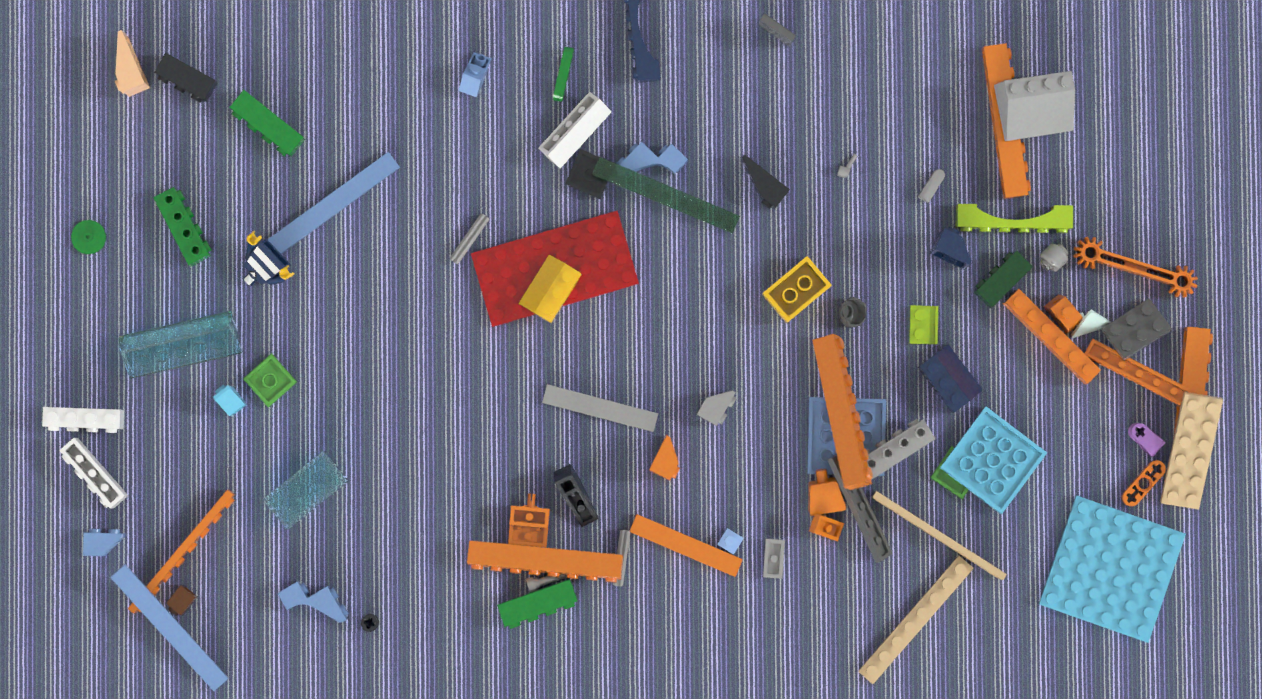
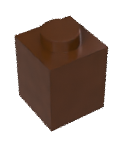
M180 585L166 602L169 606L168 610L176 616L178 614L184 615L198 596L184 585Z

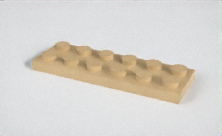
M1184 392L1160 499L1162 504L1199 510L1223 404L1222 398Z

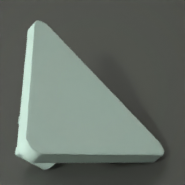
M1092 309L1085 316L1082 312L1080 314L1083 319L1071 336L1075 338L1100 330L1111 323V321Z

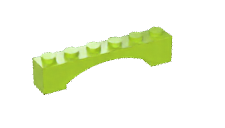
M957 204L956 228H960L961 232H972V229H980V232H991V229H999V232L1006 233L1010 232V229H1018V233H1029V229L1037 230V233H1049V230H1056V233H1068V230L1073 229V205H1053L1051 211L1044 215L1031 219L1010 220L989 215L978 209L977 204Z

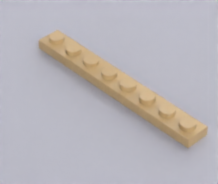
M958 555L858 672L874 684L974 568Z

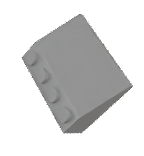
M1072 71L1006 80L994 85L1005 141L1074 131L1075 86Z

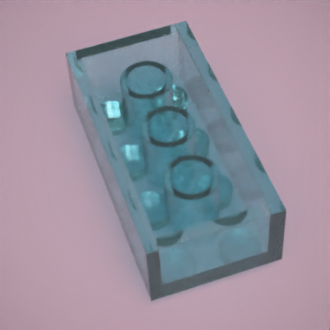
M323 451L266 496L263 501L288 530L347 484L349 480L326 451Z

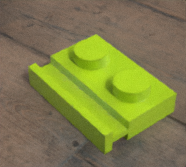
M910 305L909 344H938V306Z

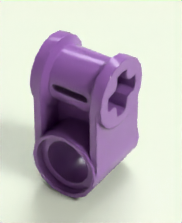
M1133 423L1128 428L1130 438L1151 457L1165 444L1163 439L1144 424ZM1136 428H1141V435H1135L1137 433Z

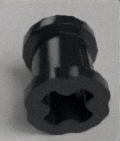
M368 614L361 620L363 630L366 632L376 630L379 626V618L374 614ZM372 618V622L375 623V626L372 625L370 628H368V624L365 623V621Z

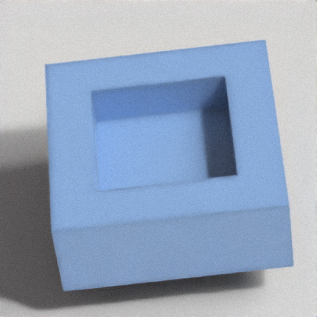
M727 528L717 545L734 554L744 538Z

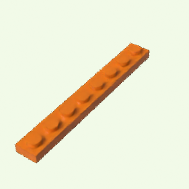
M227 490L146 586L154 596L160 591L159 585L162 582L166 583L173 575L171 571L175 566L179 568L185 561L183 558L187 552L191 553L197 547L196 541L200 537L203 539L210 531L208 527L212 522L216 524L222 517V510L225 507L228 509L234 503L233 497L235 494L231 490ZM134 603L128 607V610L133 614L138 611L141 613Z

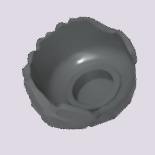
M850 297L842 302L839 307V317L843 325L848 328L861 326L867 315L866 304L856 297Z

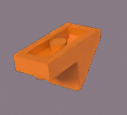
M815 513L809 532L838 541L844 523Z

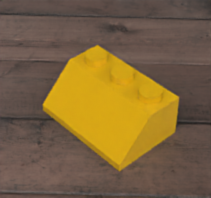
M548 255L519 304L552 324L582 274L564 262Z

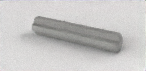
M479 215L451 255V261L459 264L488 223L489 218L486 215Z
M620 530L617 554L624 556L622 580H617V583H613L614 586H623L630 539L629 530Z

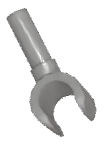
M853 154L846 167L840 165L837 176L842 178L848 176L852 164L858 157L856 154Z

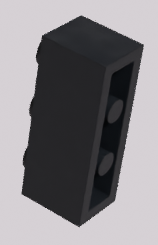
M166 52L154 72L158 75V80L165 84H168V82L175 85L174 89L183 94L185 91L191 93V98L199 103L202 100L207 102L218 84L213 78Z

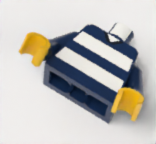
M255 231L247 236L248 245L244 267L249 273L244 277V280L248 285L252 286L256 281L262 285L265 283L269 285L279 284L294 275V273H289L288 271L291 264L267 239L260 241L262 236L257 238L254 234Z

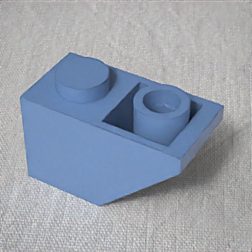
M473 53L463 73L459 87L460 92L477 97L492 58L486 57L483 54Z
M89 529V532L83 533V556H106L125 538V533H120V529H108V533H101V529Z

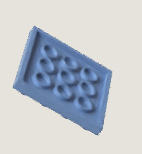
M809 397L807 474H816L815 471L818 469H827L828 475H834L827 459L837 452L825 397ZM856 398L855 408L861 419L859 426L865 437L863 441L864 448L866 450L869 449L871 452L876 449L875 445L885 439L886 399Z

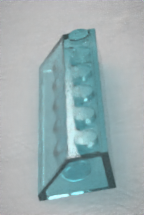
M232 311L119 336L120 354L130 379L242 353Z

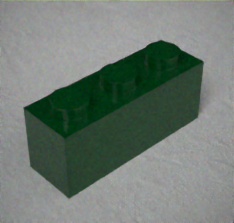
M1015 251L1013 254L1009 252L1002 259L1004 263L1000 267L996 265L989 272L991 276L986 281L982 279L975 286L977 290L974 293L990 309L1033 267L1018 251Z

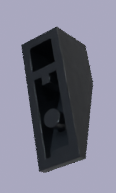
M744 154L742 161L759 197L762 199L761 203L768 209L771 207L776 209L790 189Z
M569 464L555 471L554 483L581 527L598 520L599 517L572 465Z

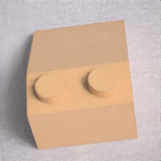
M120 30L118 31L115 72L118 80H115V83L122 94L125 93L130 97L149 89L150 86L128 35Z

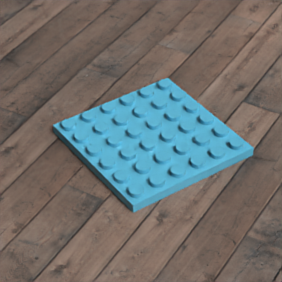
M1076 495L1038 604L1149 643L1186 534Z

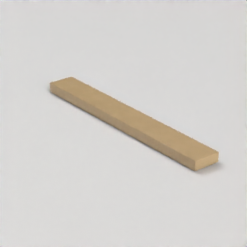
M877 491L873 493L872 498L991 575L999 580H1004L1006 577V573Z

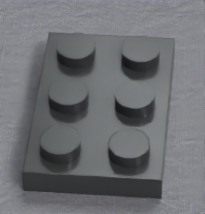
M1149 298L1103 327L1101 331L1121 358L1126 360L1170 332L1172 328Z

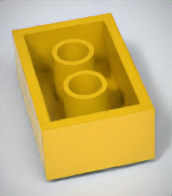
M806 256L764 291L762 295L787 324L832 285L809 257Z

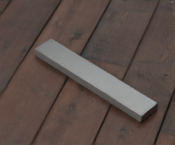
M548 384L542 401L544 404L654 432L658 413Z

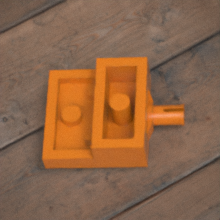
M528 493L527 505L511 506L508 544L547 547L550 509L535 506L536 494H532L531 501V494Z

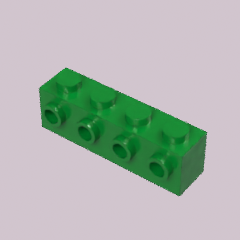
M172 187L153 197L187 264L192 267L211 257L209 251L212 249L207 240L203 241L201 237L203 231L199 224H194L192 220L194 214L189 206H185L183 202L185 197L182 191H177L175 187Z

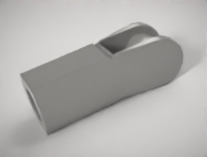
M938 169L931 174L918 195L921 200L927 203L930 202L945 177L943 170Z

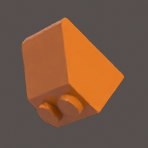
M666 435L649 470L670 480L671 477L676 478L680 468L677 467L679 462L671 438Z

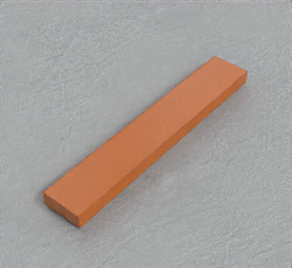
M1093 338L1084 353L1092 361L1181 406L1184 392L1196 393L1130 357L1123 360L1116 350Z
M638 514L630 529V532L734 577H736L743 561L739 557Z

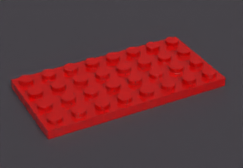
M618 211L470 253L492 327L536 315L520 305L519 302L548 255L564 262L582 274L563 306L639 284Z

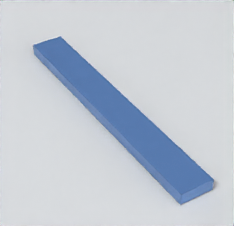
M387 152L267 240L282 254L400 168L391 154Z
M126 564L110 577L213 691L228 680V676Z

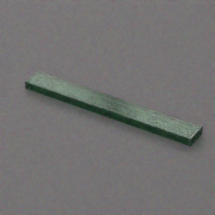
M600 156L592 172V175L732 234L740 218L738 214Z

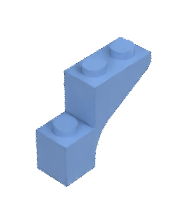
M642 142L639 145L635 143L628 152L630 154L627 158L622 157L615 164L617 166L615 172L623 176L651 166H661L675 175L688 162V159L672 144L669 147L665 145L658 152L660 156L657 157Z
M298 581L277 593L287 610L296 605L305 604L314 607L337 622H344L348 619L346 615L349 613L344 604H339L337 600L339 595L334 588L329 586L308 597L309 590L307 586Z

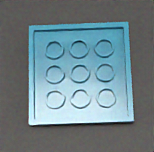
M984 407L940 466V469L998 513L1003 514L1047 452L988 407Z

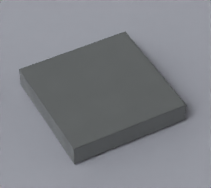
M766 14L760 19V27L789 47L792 45L796 37L794 33Z

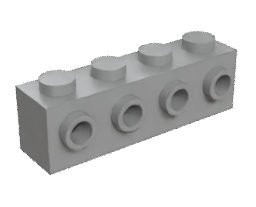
M918 419L913 420L907 424L909 426L908 429L904 431L899 429L891 434L893 438L886 442L883 439L875 445L876 449L871 452L869 449L867 450L869 455L867 463L868 467L872 470L873 478L936 439L924 419L920 421Z

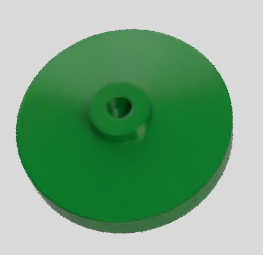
M81 221L72 231V244L83 254H95L106 243L105 229L96 221Z

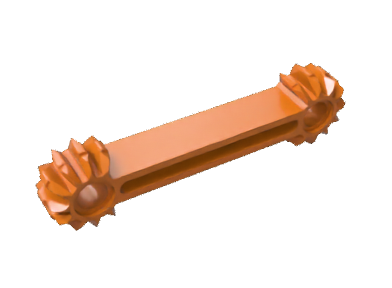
M1088 237L1084 238V242L1079 240L1077 243L1080 247H1074L1073 249L1079 252L1073 255V258L1079 257L1080 260L1077 261V264L1080 265L1084 262V269L1088 265H1090L1091 269H1094L1095 262L1158 281L1170 285L1172 288L1169 289L1168 293L1170 294L1175 291L1176 298L1180 296V293L1183 298L1187 297V293L1193 294L1194 292L1191 287L1197 288L1198 286L1192 283L1198 278L1197 276L1191 277L1194 270H1190L1187 273L1188 266H1184L1182 270L1179 265L1176 266L1175 273L1099 248L1103 243L1102 241L1095 244L1096 237H1093L1091 242ZM1086 248H1091L1094 251L1093 258H1088L1085 255ZM1100 255L1123 261L1124 265L1102 259ZM1148 269L1170 276V280L1149 274L1146 271ZM1179 276L1185 279L1184 287L1177 284Z

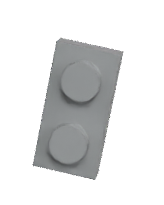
M765 539L763 577L782 579L785 540Z

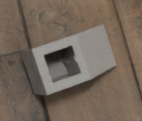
M732 390L707 397L697 416L715 426L718 423L723 424L727 417V414L724 412L728 406L732 408L737 399L734 397L736 392Z

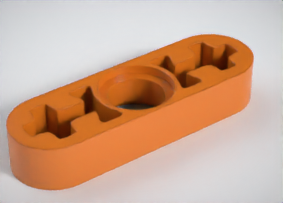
M1159 460L1151 461L1122 493V502L1127 506L1137 505L1164 475L1166 471L1164 463ZM1153 465H1160V473L1156 472L1151 477L1145 475L1146 472L1150 474L1154 470ZM1141 478H1146L1149 481L1146 489H1142L1138 485ZM1135 486L1142 494L1136 493L1134 496L1135 501L1128 502V496L1126 495L1133 494L1135 489H1132V487Z

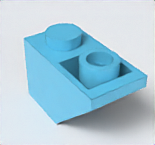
M223 385L215 391L216 395L213 396L215 401L229 416H233L247 405L233 386Z

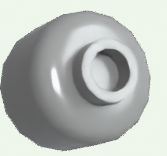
M1050 244L1040 253V265L1046 271L1057 272L1068 262L1069 253L1061 244Z

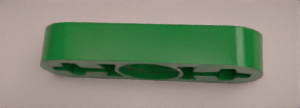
M565 46L553 95V100L563 101L574 48Z

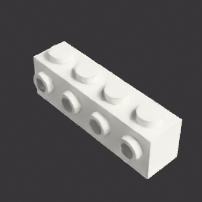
M589 92L538 149L551 162L561 168L586 139L593 134L611 111L598 97Z
M43 407L42 426L48 427V431H59V427H67V431L79 432V428H86V432H98V429H105L106 433H117V429H123L124 410Z
M73 438L59 450L63 454L61 456L68 465L72 464L77 476L80 479L84 478L88 483L87 487L94 494L97 493L100 496L99 500L106 508H115L128 496L78 438Z

